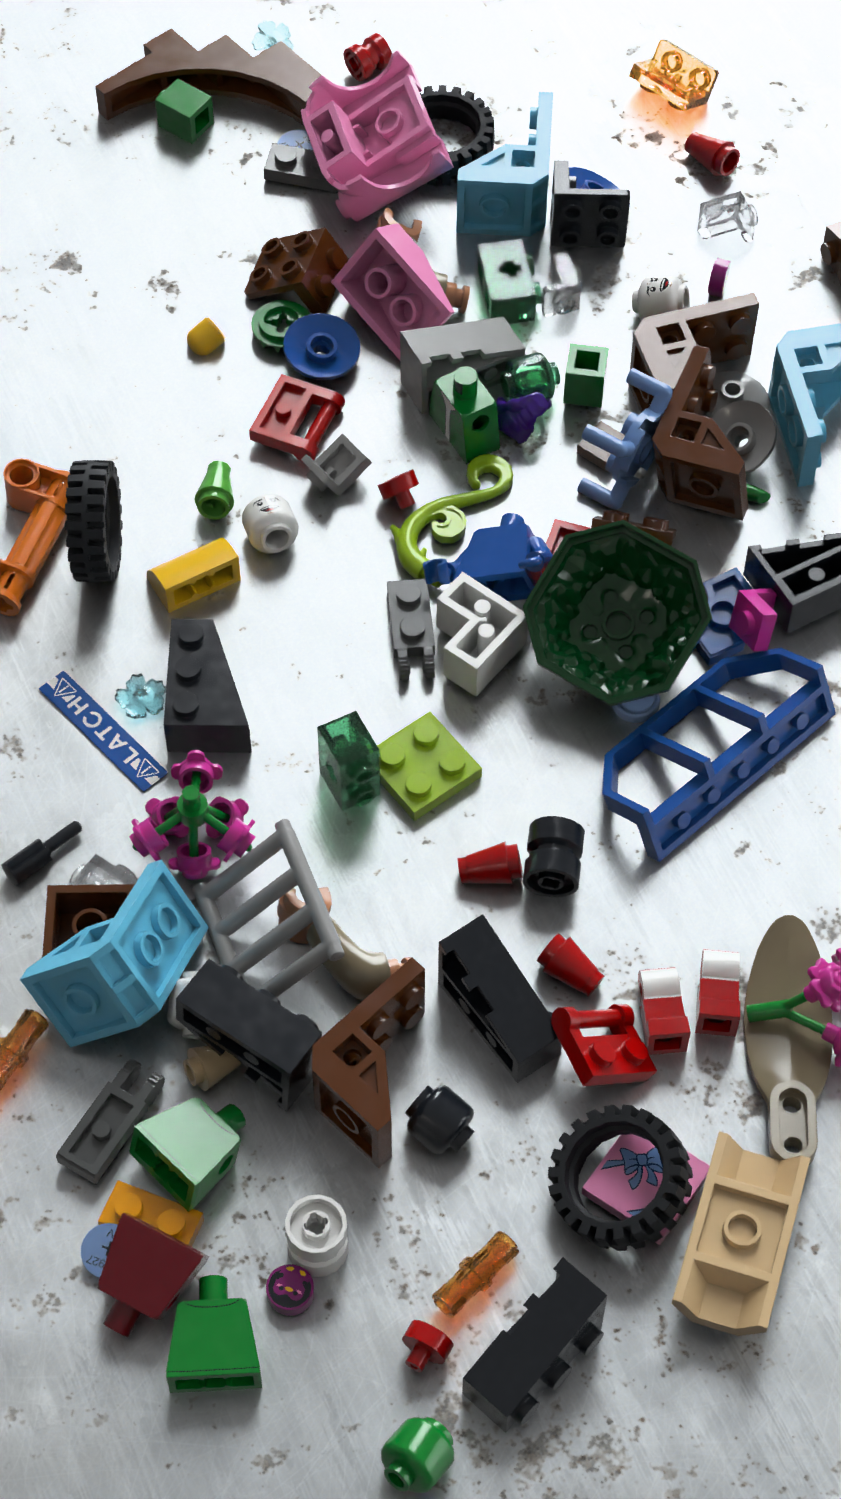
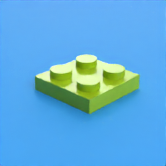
M430 711L363 754V764L414 821L482 777V767Z

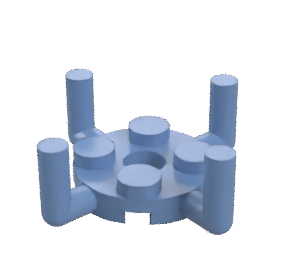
M634 368L628 373L626 383L654 396L650 407L640 414L630 413L621 430V433L625 435L622 441L590 424L585 427L581 437L583 440L611 453L606 462L605 470L612 473V477L616 482L610 491L584 477L577 487V492L613 510L622 507L630 487H633L640 480L634 476L640 467L648 470L655 459L652 438L673 395V390L669 385Z

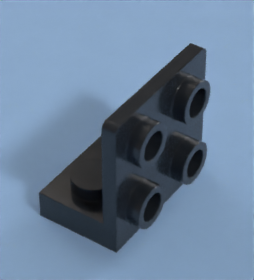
M554 160L550 207V245L566 247H624L630 206V190L576 189V176H569V161Z

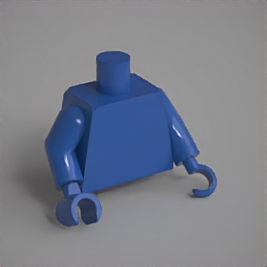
M506 513L501 518L500 526L476 530L468 547L454 562L447 563V560L442 558L431 559L423 563L426 584L439 581L440 584L447 585L464 572L505 600L515 601L528 598L553 554L541 537L534 535L522 516L516 513Z

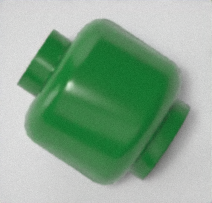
M413 1417L405 1420L381 1449V1460L385 1467L384 1475L387 1481L394 1488L403 1492L407 1490L415 1493L430 1491L454 1462L453 1438L447 1428L439 1421L430 1417L423 1419Z

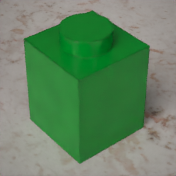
M178 78L167 89L162 90L155 99L158 126L191 144L214 124L212 96Z
M570 343L565 371L563 403L602 408L609 348Z

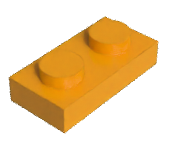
M117 1180L98 1219L99 1225L105 1223L118 1225L122 1214L128 1213L192 1247L204 1222L203 1212L195 1209L188 1212L177 1202Z

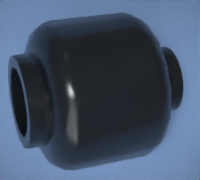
M428 1085L405 1112L409 1117L407 1122L408 1132L434 1154H442L449 1147L458 1152L475 1132L468 1126L474 1116L473 1108L446 1085H440L435 1089Z

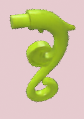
M492 454L479 455L473 458L467 465L466 477L468 484L476 491L433 500L415 510L403 522L401 528L393 524L390 526L396 544L398 559L403 568L415 579H425L423 563L430 559L426 558L427 549L425 547L419 550L417 540L421 530L428 523L431 522V532L437 541L450 544L459 541L464 536L467 527V519L460 508L488 501L505 493L512 486L513 470L504 458ZM492 473L499 478L493 487L479 490L481 482L478 480V477L480 475ZM439 581L431 584L436 588L442 586Z

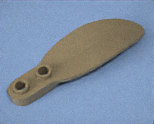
M784 915L777 918L770 925L755 955L744 1004V1042L754 1082L767 1103L769 1153L771 1158L784 1160L802 1155L811 1158L810 1165L814 1160L818 1145L816 1102L822 1094L828 1078L833 1044L821 1039L822 1034L788 1018L749 1023L746 1006L750 1004L790 999L802 993L804 987L809 985L811 981L808 975V968L815 966L816 960L820 958L816 943L808 927L801 919L794 915ZM819 1000L814 1003L806 1001L793 1008L795 1012L825 1026L828 1022L833 1024L831 1008H823ZM784 1107H794L797 1110V1112H787L784 1109ZM785 1147H795L799 1150V1152H789L785 1149Z

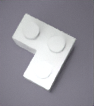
M464 572L438 596L436 627L453 637L444 646L443 675L474 696H477L527 643L528 625L524 611Z

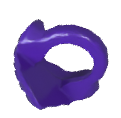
M538 392L506 401L503 397H498L496 404L499 430L516 440L518 444L526 442L531 433L534 432V424L537 417L543 415L552 407L551 399L545 398L544 395Z

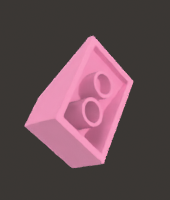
M398 223L375 228L331 281L399 360L400 331L444 325L454 313L424 252Z

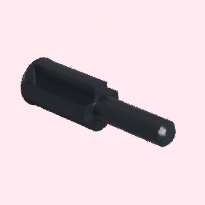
M73 821L42 843L40 839H37L2 863L1 866L7 878L14 885H18L52 861L51 853L82 831L81 824L78 821Z

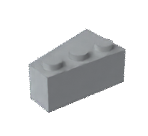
M504 317L400 331L401 384L420 413L424 414L429 412L433 383L436 379L460 367L468 366L476 370L479 380L487 389L524 374L526 348Z

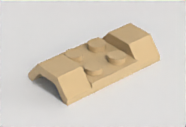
M719 1131L671 1303L691 1322L736 1336L765 1333L767 1331L811 1158L801 1155L777 1160L743 1150L729 1134Z

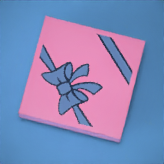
M633 1134L620 1135L582 1187L581 1194L622 1221L639 1214L655 1198L662 1182L663 1164L657 1148L649 1140ZM687 1151L690 1158L688 1163L692 1167L693 1178L688 1179L692 1186L691 1197H684L683 1200L688 1207L704 1184L709 1165ZM676 1213L673 1219L677 1222L681 1215ZM666 1227L660 1231L663 1238L655 1242L658 1245H661L670 1232Z

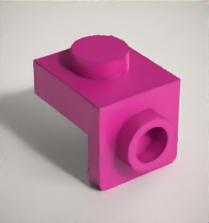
M771 588L739 590L729 627L753 652L768 650L778 616L773 610L777 594Z

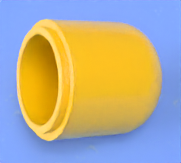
M205 317L188 332L187 343L195 354L206 356L226 341V337L209 317Z

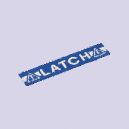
M62 671L39 688L142 791H146L168 774L65 671Z

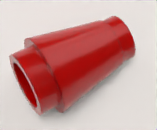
M698 132L690 134L685 142V151L714 176L730 175L739 163L740 152L735 148L733 142Z
M506 841L466 855V857L457 858L462 884H513V879L523 878L517 843L507 845Z
M559 933L549 942L537 959V962L544 967V973L579 992L582 991L588 997L605 977L571 937L566 939Z

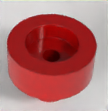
M411 469L378 484L377 487L383 500L395 496L402 510L415 504L409 489L420 483L414 470Z
M413 1320L402 1337L403 1343L411 1350L405 1363L417 1372H422L428 1361L435 1364H444L454 1346L452 1340L445 1333L420 1320Z

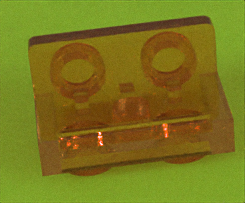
M665 38L659 40L653 58L633 63L629 77L639 82L643 90L658 94L667 99L668 104L672 108L686 111L708 103L719 71Z

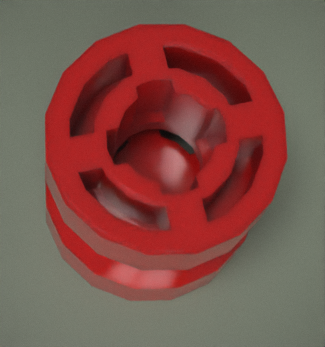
M378 33L366 37L363 44H353L343 52V58L348 71L358 81L371 77L376 69L380 71L385 69L392 55L389 44Z

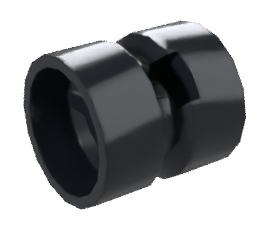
M559 816L540 817L530 824L527 842L529 857L525 860L523 884L527 889L547 897H566L578 890L581 870L579 859L582 857L585 835L582 825L574 820Z

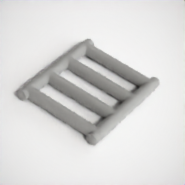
M288 819L276 822L274 825L276 832L208 884L200 882L192 888L201 915L209 927L208 933L221 966L228 965L240 973L246 983L244 973L309 924L314 923L321 943L257 989L258 991L265 989L276 997L328 959L330 961H337L345 955L340 938L302 847ZM283 849L290 868L222 919L215 900ZM298 885L306 905L236 956L229 936Z

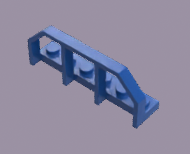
M781 647L723 658L604 755L602 794L607 808L637 824L648 857L658 862L663 860L836 714L823 665ZM777 670H785L809 681L767 717L762 712L716 692L730 679ZM698 705L751 729L712 762L710 758L662 736ZM645 749L697 773L696 776L651 813L648 808L618 794L619 770Z

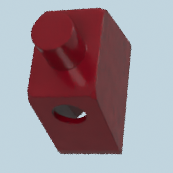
M123 1213L97 1287L102 1292L116 1299L103 1324L113 1331L129 1337L141 1313L154 1320H162L205 1265L209 1256L131 1214Z

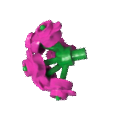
M192 750L188 752L187 758L183 762L176 763L171 767V776L178 780L180 787L183 789L182 795L180 797L167 798L163 801L157 798L147 801L145 811L150 817L141 823L137 819H133L131 823L134 826L132 828L134 833L129 837L135 851H138L143 857L150 854L155 861L161 860L159 853L169 846L165 836L174 835L177 838H184L189 833V842L177 848V857L169 859L168 866L172 870L182 872V876L187 879L197 880L206 877L209 870H217L221 867L220 859L212 857L211 847L206 843L198 842V827L206 823V833L209 837L216 839L219 836H223L217 847L227 853L223 861L227 862L233 853L241 858L245 851L249 852L252 850L251 843L256 836L249 831L255 821L252 819L248 825L244 823V815L247 814L249 806L241 798L229 801L224 797L218 796L208 805L207 799L203 794L212 788L213 780H219L222 777L223 768L219 764L211 763L202 751Z

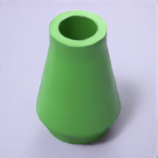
M213 461L208 465L207 473L195 494L194 501L199 513L209 519L224 518L234 506L230 477L231 467L226 462Z

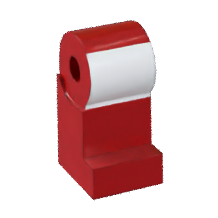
M703 949L700 983L697 989L695 1033L736 1037L740 1021L739 952ZM707 1018L721 1019L726 1021L722 1023H713L709 1021Z
M671 967L639 970L638 987L641 1004L639 1009L644 1043L648 1054L687 1052L691 1031L688 1016H685L677 969ZM662 1038H673L672 1040L666 1042L657 1040Z

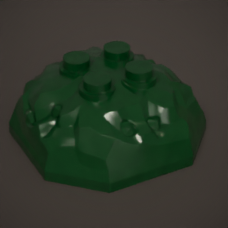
M625 520L565 535L523 605L537 664L609 706L669 692L712 620L697 560Z

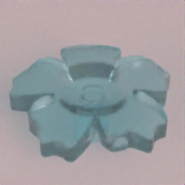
M266 20L257 25L259 32L254 35V39L251 42L254 50L268 49L279 41L284 42L293 50L294 44L288 40L291 37L289 27L283 22L277 27L274 21Z
M141 673L138 675L132 674L130 680L125 683L126 689L116 690L115 700L122 709H126V716L132 719L145 718L147 712L157 715L164 709V698L162 695L166 692V686L163 685L162 680L156 681L151 678L146 683Z

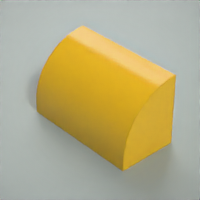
M221 537L147 570L146 577L167 612L170 613L241 581L239 556L230 543Z

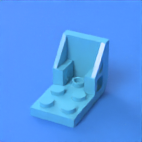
M539 92L538 107H530L529 129L536 130V134H529L528 145L504 144L458 169L456 233L531 237L546 227L554 92Z
M841 323L787 331L776 345L768 396L798 487L813 485L816 468L821 467V444L825 443L827 439L823 418L841 400Z
M161 859L146 866L114 918L85 927L28 967L20 981L71 1048L140 1027L157 1014L166 1002L209 927Z

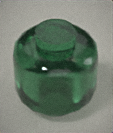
M540 352L509 359L505 370L500 373L501 386L507 401L535 392L544 395L546 400L548 398L552 399L555 394V385H559L561 382L557 364L555 362L549 363L545 355Z

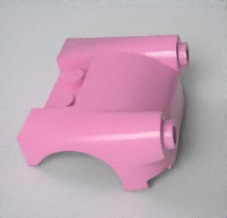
M399 50L392 53L391 59L384 71L375 79L365 84L344 87L331 82L322 75L309 86L312 93L306 102V108L301 109L302 121L322 174L338 190L339 199L335 203L340 213L346 219L352 218L359 222L454 168L445 144L436 134L421 98L420 92L423 90L415 70Z

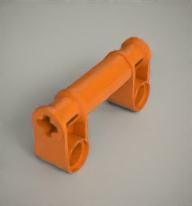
M23 458L9 462L4 468L3 476L8 504L16 510L31 514L6 560L0 559V614L6 616H16L19 614L22 606L20 601L27 589L33 587L65 525V521H67L65 504H67L68 475H70L68 471L57 470Z

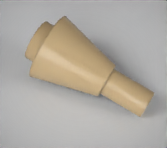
M209 1046L189 1048L187 1051L188 1059L183 1061L184 1071L189 1082L193 1086L198 1084L204 1091H207L242 1064L227 1051L219 1056Z

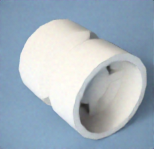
M318 1194L307 1195L297 1200L288 1210L285 1219L288 1256L292 1264L303 1267L312 1277L328 1276L336 1272L344 1264L348 1254L346 1214L341 1205L331 1197Z

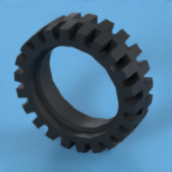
M432 85L424 87L423 94L420 93L430 120L440 118L455 120L470 127L476 134V138L469 145L456 151L448 152L454 168L427 182V185L435 186L436 180H442V186H450L451 179H455L457 183L459 168L494 150V117L489 106L485 107V101L480 97L475 99L474 93L468 90L462 95L460 87L453 86L452 91L449 92L447 91V85H439L438 91H433Z
M108 460L73 461L69 470L70 475H68L67 504H65V513L67 515V521H65V530H67L66 547H69L67 555L68 562H70V571L73 573L72 577L77 582L115 581L118 576L117 571L120 568L121 530H123V521L121 520L122 504H120L121 489H119L120 481L119 476H117V468L113 461Z
M624 1104L622 1109L615 1105L604 1106V1113L594 1109L586 1113L589 1119L586 1122L578 1118L571 1124L575 1130L571 1135L564 1132L559 1138V1142L563 1147L561 1150H553L551 1159L555 1163V1167H548V1178L553 1183V1185L548 1186L550 1196L556 1202L554 1206L563 1220L576 1233L589 1242H593L605 1249L612 1247L617 1251H627V1246H631L634 1249L646 1247L645 1240L650 1239L655 1243L663 1238L660 1231L665 1227L671 1231L677 1224L673 1219L676 1213L683 1215L687 1208L683 1200L684 1197H691L692 1186L688 1182V1179L693 1178L692 1167L688 1163L690 1158L686 1149L681 1144L682 1142L671 1128L649 1111L642 1108L639 1111L632 1105ZM633 1134L649 1140L657 1148L663 1164V1178L655 1198L639 1214L623 1221H606L593 1216L584 1207L578 1191L579 1174L587 1157L602 1142L618 1135Z

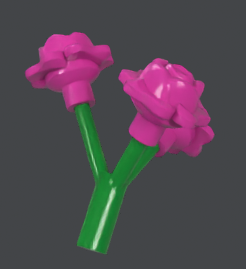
M838 948L835 954L831 956V963H828L823 958H819L816 960L815 966L808 968V975L811 981L809 985L804 987L802 993L790 999L746 1006L749 1023L788 1018L822 1034L821 1039L833 1044V1051L836 1055V1067L841 1066V1028L829 1022L825 1026L795 1012L793 1008L806 1001L814 1003L819 1000L823 1008L830 1007L834 1012L841 1010V948Z

